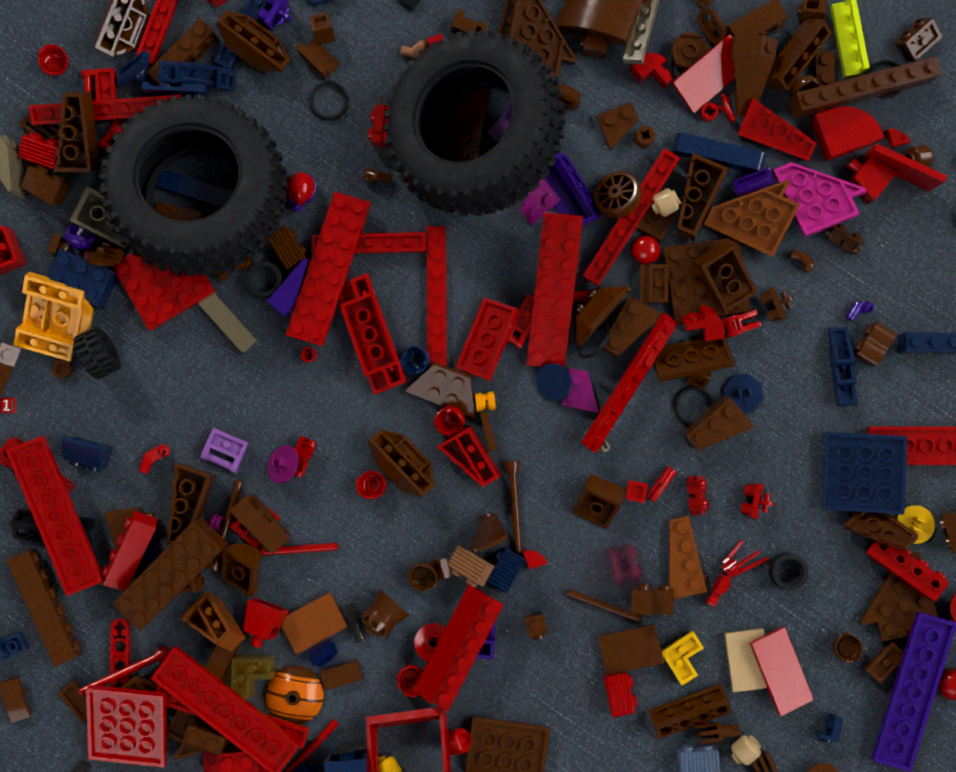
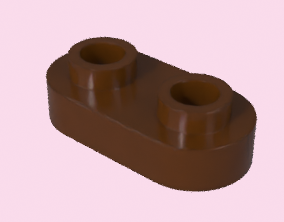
M704 8L698 13V24L711 43L717 44L727 36V29L714 9ZM708 15L711 16L710 21L707 19Z

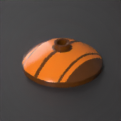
M288 666L279 670L271 678L266 689V703L271 714L274 717L299 725L312 720L319 713L324 702V687L320 678L315 672L303 666ZM290 695H294L296 701H291Z

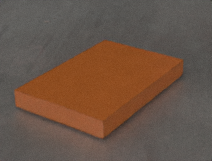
M331 592L288 614L282 624V628L296 655L349 626Z

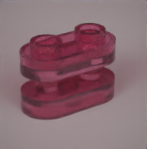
M626 544L623 545V551L617 552L616 547L609 548L608 556L616 586L625 585L624 579L630 578L631 583L640 582V577H643L640 565L637 566L635 558H638L636 547ZM622 559L626 561L628 569L626 571H622L620 563Z

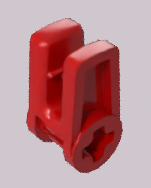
M757 310L723 319L722 322L725 324L728 333L726 335L727 338L761 327L760 321L750 322L747 325L741 324V321L750 320L757 316Z

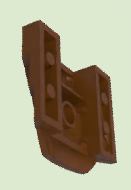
M566 0L563 9L560 10L556 26L561 33L575 35L576 30L603 34L607 36L609 42L627 46L643 0Z

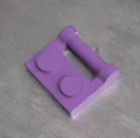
M213 428L202 451L200 460L212 462L230 470V473L236 475L249 442ZM211 449L235 458L234 462L231 463L210 454Z

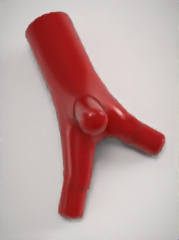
M722 94L723 106H716L726 114L731 123L737 120L730 106V97L726 98L725 94Z

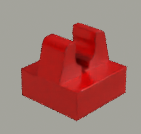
M628 480L625 499L645 503L648 484Z

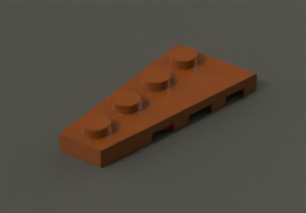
M689 516L669 520L670 589H675L674 599L707 592Z

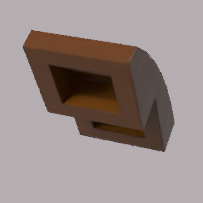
M20 677L0 682L3 703L11 723L30 718L32 711L25 698L27 692Z

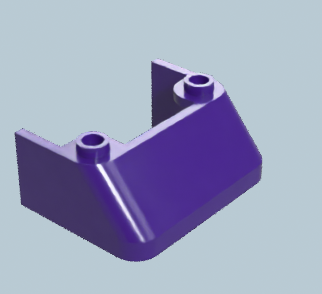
M564 153L555 154L557 160L553 168L549 166L547 170L549 174L545 178V181L560 198V201L554 206L558 213L582 215V228L600 218L602 213L595 206L593 196L568 156Z

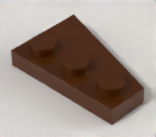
M857 512L844 524L845 530L902 551H906L918 540L917 533L887 513Z

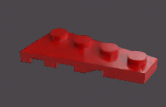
M752 98L737 135L809 161L817 144L754 98Z

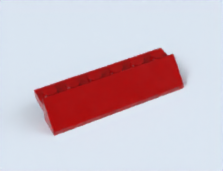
M365 273L351 279L350 282L344 284L340 296L341 304L339 306L364 376L368 377L373 394L377 395L406 383L407 379L369 274Z
M468 584L414 688L428 703L431 704L432 702L449 711L504 605V603L488 596L485 592Z

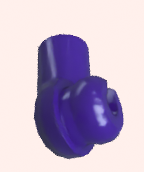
M869 301L855 302L845 318L854 322L858 314L871 313L874 310V305Z

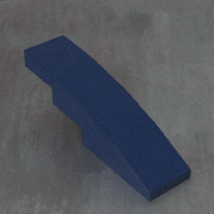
M848 327L829 328L830 363L837 407L857 406L859 403L855 388L857 380L853 366L855 357Z

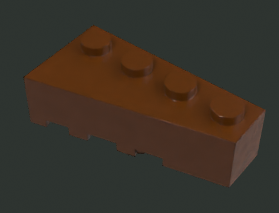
M91 91L63 93L60 114L61 127L58 131L59 145L56 149L57 162L54 166V172H93L100 169L92 93Z

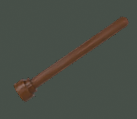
M520 461L504 462L505 470L509 473L514 550L517 554H520L522 552L517 485Z
M240 479L235 481L219 534L225 541L233 518V514L229 510L237 504L243 481ZM221 553L206 568L221 571L223 564L221 563L222 559H220Z

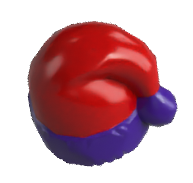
M305 172L292 174L286 180L288 188L283 189L287 192L286 200L293 205V209L297 212H300L304 205L311 202L316 194V182L310 174Z

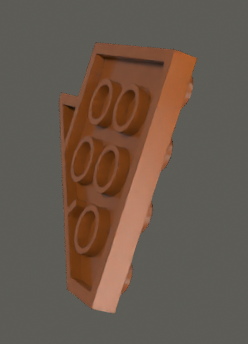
M789 180L713 206L704 225L773 257L800 204L783 197L790 183Z

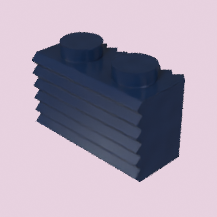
M505 547L497 552L494 558L497 562L486 582L507 593L526 559Z

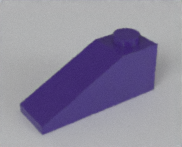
M306 258L300 262L267 300L286 318L292 317L310 264Z

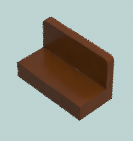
M315 38L306 46L301 42L296 47L298 54L324 80L340 66V62L325 47L317 45Z

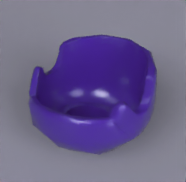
M69 225L65 232V240L71 247L77 250L91 248L96 239L95 233L77 225Z

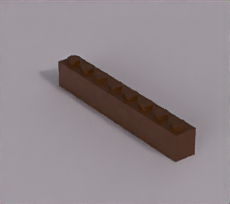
M932 57L797 92L788 100L794 119L822 110L931 83L942 73L937 57Z

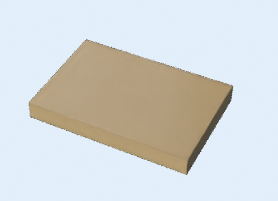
M763 628L724 633L732 692L767 688L749 642L764 635Z

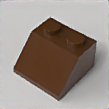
M590 474L572 513L607 529L622 505L626 489Z

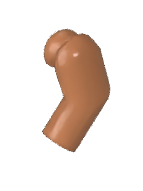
M419 40L412 48L402 45L400 55L418 58V52L427 49V42Z

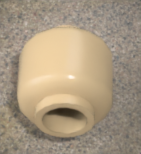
M667 188L653 196L654 203L651 206L656 215L660 213L661 216L667 217L679 210L681 202L675 190L671 191Z
M742 735L731 746L732 757L738 764L750 765L761 755V745L752 735Z

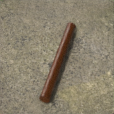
M571 589L567 591V597L638 623L641 621V615L631 614L628 610Z

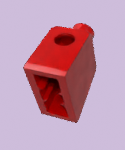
M853 158L846 166L854 173L848 182L866 188V193L860 196L867 204L873 202L897 174L895 170L873 158L867 159L863 164Z
M260 598L248 599L243 629L245 632L253 635L250 645L261 648L264 639H274L289 610Z

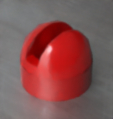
M305 347L302 349L301 358L303 361L313 362L316 360L318 353L314 348Z

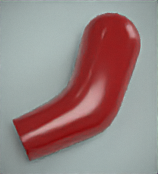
M161 444L147 451L143 455L139 471L148 474L156 460L169 455L170 448L165 444Z

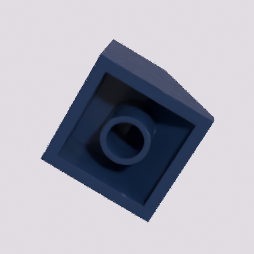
M62 436L63 459L69 460L70 465L81 467V464L88 466L87 469L97 472L100 469H107L113 446L79 437Z

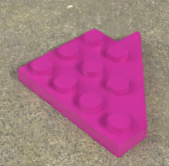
M792 162L773 170L777 183L786 180L790 181L784 197L800 204L794 218L804 238L859 216L860 213L853 198L865 194L866 188Z

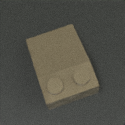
M0 133V179L10 193L25 200L27 198L26 190L20 187L25 176L23 159L18 158L20 146L15 140L11 141L6 134L2 135Z
M86 186L69 220L125 248L126 245L123 246L118 240L122 235L113 233L110 226L114 223H110L105 217L104 213L108 210L103 209L101 198L104 196Z

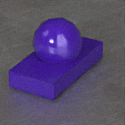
M770 167L733 181L737 197L775 184Z

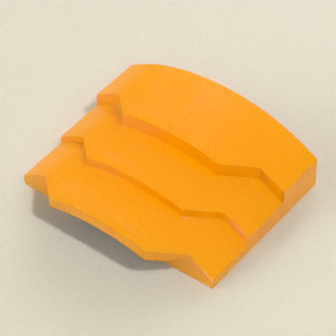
M28 272L25 275L22 293L27 294L23 321L16 328L13 346L71 362L75 352L73 339L75 336L91 329L94 308L85 299V291L50 280L49 277Z

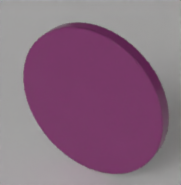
M283 445L272 453L268 462V474L272 481L280 484L286 483L295 475L299 464V457L293 447Z

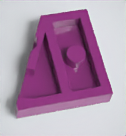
M542 179L539 181L540 186L533 192L531 190L528 192L529 196L525 198L519 209L531 225H534L543 216V212H548L560 201V198L545 179L544 181Z
M569 368L568 372L572 379V388L569 395L562 399L561 406L598 413L589 373Z

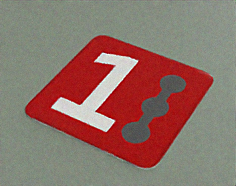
M1 398L0 412L15 413L16 398Z

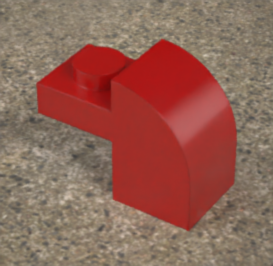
M646 53L643 65L631 64L629 67L630 73L639 84L653 76L664 90L672 81L669 70L663 68L666 59L657 53Z
M700 306V313L691 312L681 316V323L686 331L700 329L705 341L724 339V324L713 308Z

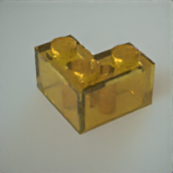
M237 654L232 658L231 689L244 699H250L255 695L256 679H272L276 675V655Z

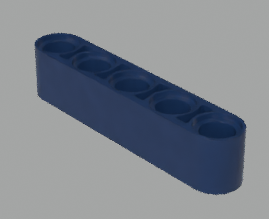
M687 133L676 134L672 151L677 156L689 159L695 153L727 168L748 173L762 170L767 155L762 151Z

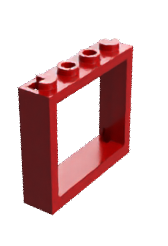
M435 707L366 717L368 772H379L377 728L440 720L443 772H451L447 710Z

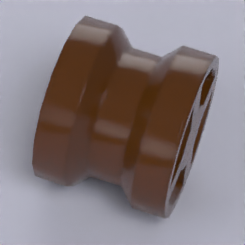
M649 126L640 127L634 137L636 145L640 148L649 147L655 138L654 129Z

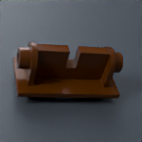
M841 223L832 226V229L828 228L824 233L827 239L837 245L842 239L845 240L841 247L851 254L857 255L861 250L859 248L860 244L865 246L864 242H862L863 237L855 232L851 235L846 231L847 227Z

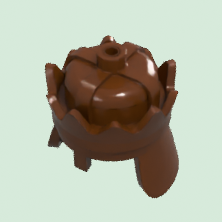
M379 589L373 604L361 613V617H363L362 622L367 626L365 631L369 635L374 633L378 637L386 635V639L396 624L410 616L381 589Z

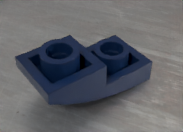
M22 631L0 639V662L30 648Z

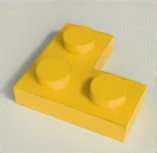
M693 630L662 649L664 659L681 685L698 676L688 658L704 649Z

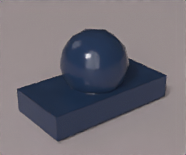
M146 50L142 51L122 66L118 71L117 82L122 86L132 78L138 83L147 82L150 78V75L147 73L149 71L147 67L149 66L150 54Z

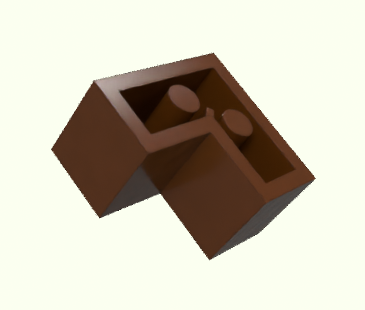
M639 583V585L632 589L631 614L650 616L652 613L673 615L675 589H670L669 585H659V588H653L651 584Z

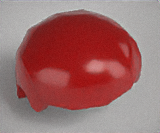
M49 44L39 50L38 64L45 74L58 76L67 70L68 57L60 46Z
M642 235L636 237L631 242L630 253L636 262L647 265L654 263L659 258L660 246L653 237Z
M446 406L435 415L434 425L441 434L452 436L464 428L466 420L464 414L457 407Z
M365 471L356 480V490L365 499H377L386 490V479L377 471Z
M407 665L401 668L397 674L398 688L406 697L419 696L414 688L423 670L417 665Z
M946 668L943 670L937 688L940 694L948 700H956V668Z

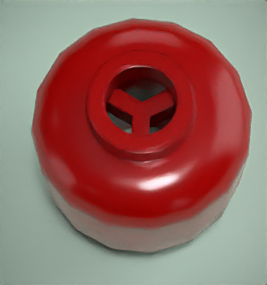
M462 727L448 730L450 755L456 756L468 752L472 743V737L468 731Z

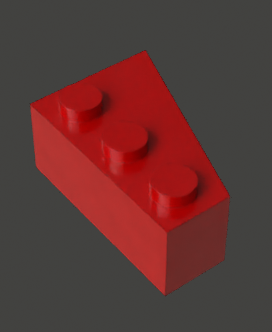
M473 426L468 427L437 446L440 451L444 452L482 487L502 476Z

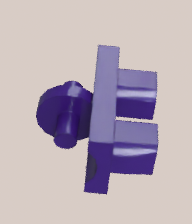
M267 0V4L272 6L270 12L262 8L257 15L265 23L267 29L273 31L276 24L282 26L284 21L290 23L292 20L288 15L291 9L287 7L289 3L287 0Z

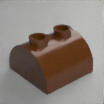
M233 544L223 550L221 579L250 597L255 595L259 588L261 552L259 549L248 544Z

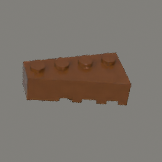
M695 153L692 154L676 232L677 235L694 242L726 176L727 167Z
M175 462L167 544L170 545L194 520L203 516L217 477L216 474L184 463Z

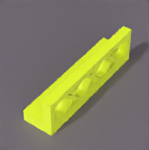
M857 0L834 3L830 6L843 78L862 76L870 67Z

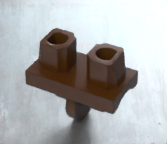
M775 287L769 288V291L762 294L760 298L763 305L771 302L775 304L776 309L767 312L770 322L788 319L782 304H785L787 310L791 309L790 301L795 299L794 295L788 297L786 291H782L780 294L783 300H780Z

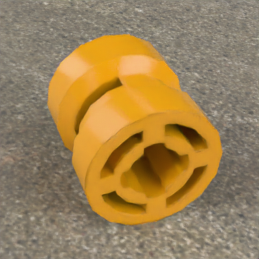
M490 391L487 394L475 393L477 412H481L484 409L496 410L494 391Z

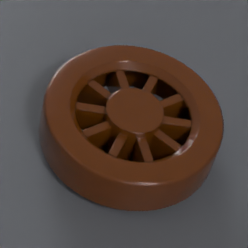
M626 171L612 172L602 178L597 184L593 195L595 206L608 218L625 217L639 205L642 197V188L631 173Z

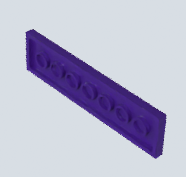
M916 611L871 759L874 762L912 771L955 634V621Z

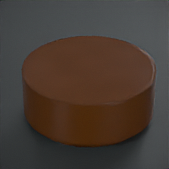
M57 360L52 366V373L59 379H67L73 373V366L69 361Z

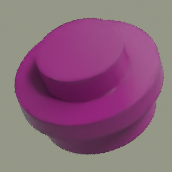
M216 513L210 517L208 524L215 531L220 532L224 517Z

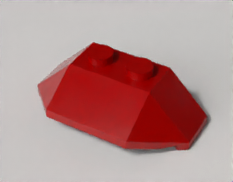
M238 747L226 748L220 756L206 751L202 752L204 772H268Z

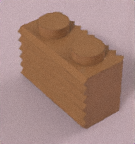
M459 545L456 547L448 563V566L453 569L452 574L459 578H462V576L466 577V582L474 587L477 585L484 587L494 568L493 564Z

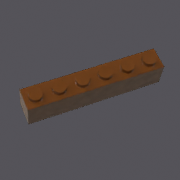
M31 549L6 560L54 667L82 655L81 642L76 639L73 633L74 627L71 622H68L66 609L60 604L58 592L49 580L50 574L43 567L41 554L36 549Z

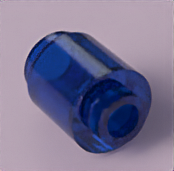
M330 639L323 641L309 651L310 656L308 658L314 667L317 665L320 668L335 658L339 651Z

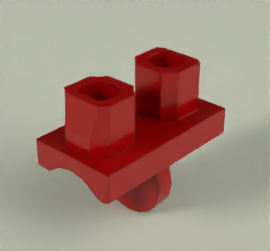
M763 484L745 485L744 495L753 496L754 499L753 504L742 503L741 513L750 515V518L758 519L761 504H763L761 512L765 513L768 512V506L775 505V502L769 501L771 494L765 493L764 500H762Z

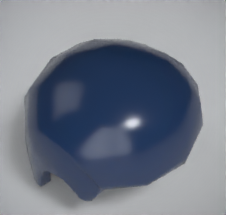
M420 345L407 347L406 352L400 356L403 371L409 375H416L426 371L430 364V354Z

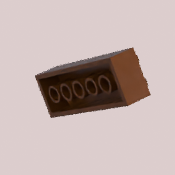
M202 517L197 518L112 604L141 632L229 544Z

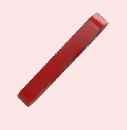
M118 618L111 624L110 674L118 671L115 666L117 661L124 662L125 667L131 665V623L127 618ZM120 623L125 626V629L122 631L120 628H117V625ZM120 632H121V636H123V635L126 636V637L116 638V636L120 635ZM118 641L124 642L126 646L123 652L116 649ZM130 674L121 678V685L130 679ZM120 679L111 682L110 687H116Z

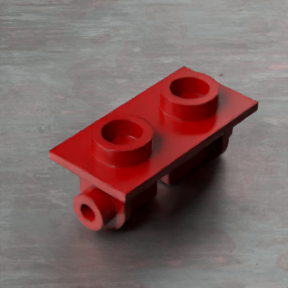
M300 436L295 447L299 457V464L294 476L299 478L305 475L304 472L309 463L307 461L311 458L316 448L315 441Z
M696 476L688 477V481H686L688 494H695V498H688L689 512H691V515H699V511H701V515H705L707 510H709V501L705 499L707 481L704 480V476H697L698 480H696Z

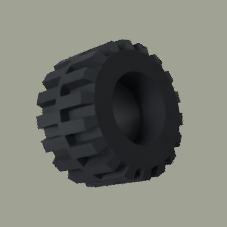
M95 326L74 337L76 354L85 370L93 378L99 380L121 368L120 357L113 342L100 327Z

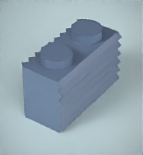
M712 744L701 745V748L683 745L681 749H676L678 772H720L719 752Z

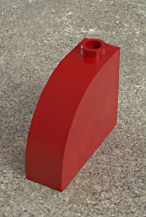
M841 106L827 111L822 110L814 113L815 115L810 119L825 162L872 146L885 138L877 121L870 114L856 107Z

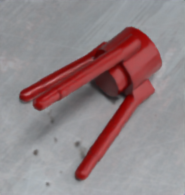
M740 540L730 554L722 560L724 564L721 568L729 578H736L741 573L768 561L769 558L765 557L741 568L742 565L760 554V551H755L739 563L735 559L731 561L730 559L744 543V540Z

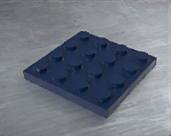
M825 432L822 509L904 515L907 436Z

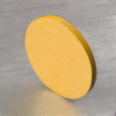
M922 506L905 507V514H898L896 518L918 534V540L913 544L927 541L935 529V521L932 514Z

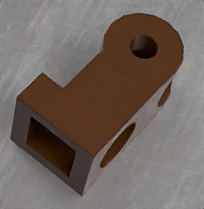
M458 9L451 24V32L455 34L456 32H463L465 35L470 30H476L477 34H480V30L487 31L485 23L473 21L465 17V11Z

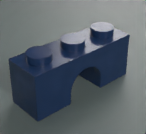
M905 332L898 335V354L929 352L956 354V333Z

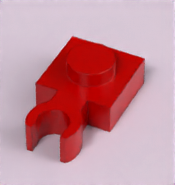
M720 573L706 603L715 607L719 597L729 590L731 578Z

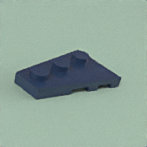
M142 82V89L149 96L181 94L184 98L185 95H191L192 98L200 95L209 97V89L205 84L181 83L178 84V87H174L160 82L159 86H150L149 82Z

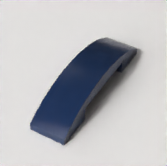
M159 61L158 81L205 84L215 86L218 89L235 91L237 71L193 62Z

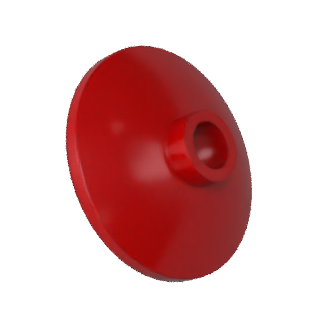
M430 623L423 626L417 632L414 646L417 654L423 660L429 661L435 649L430 644L433 641L439 642L446 628L445 626L438 623Z

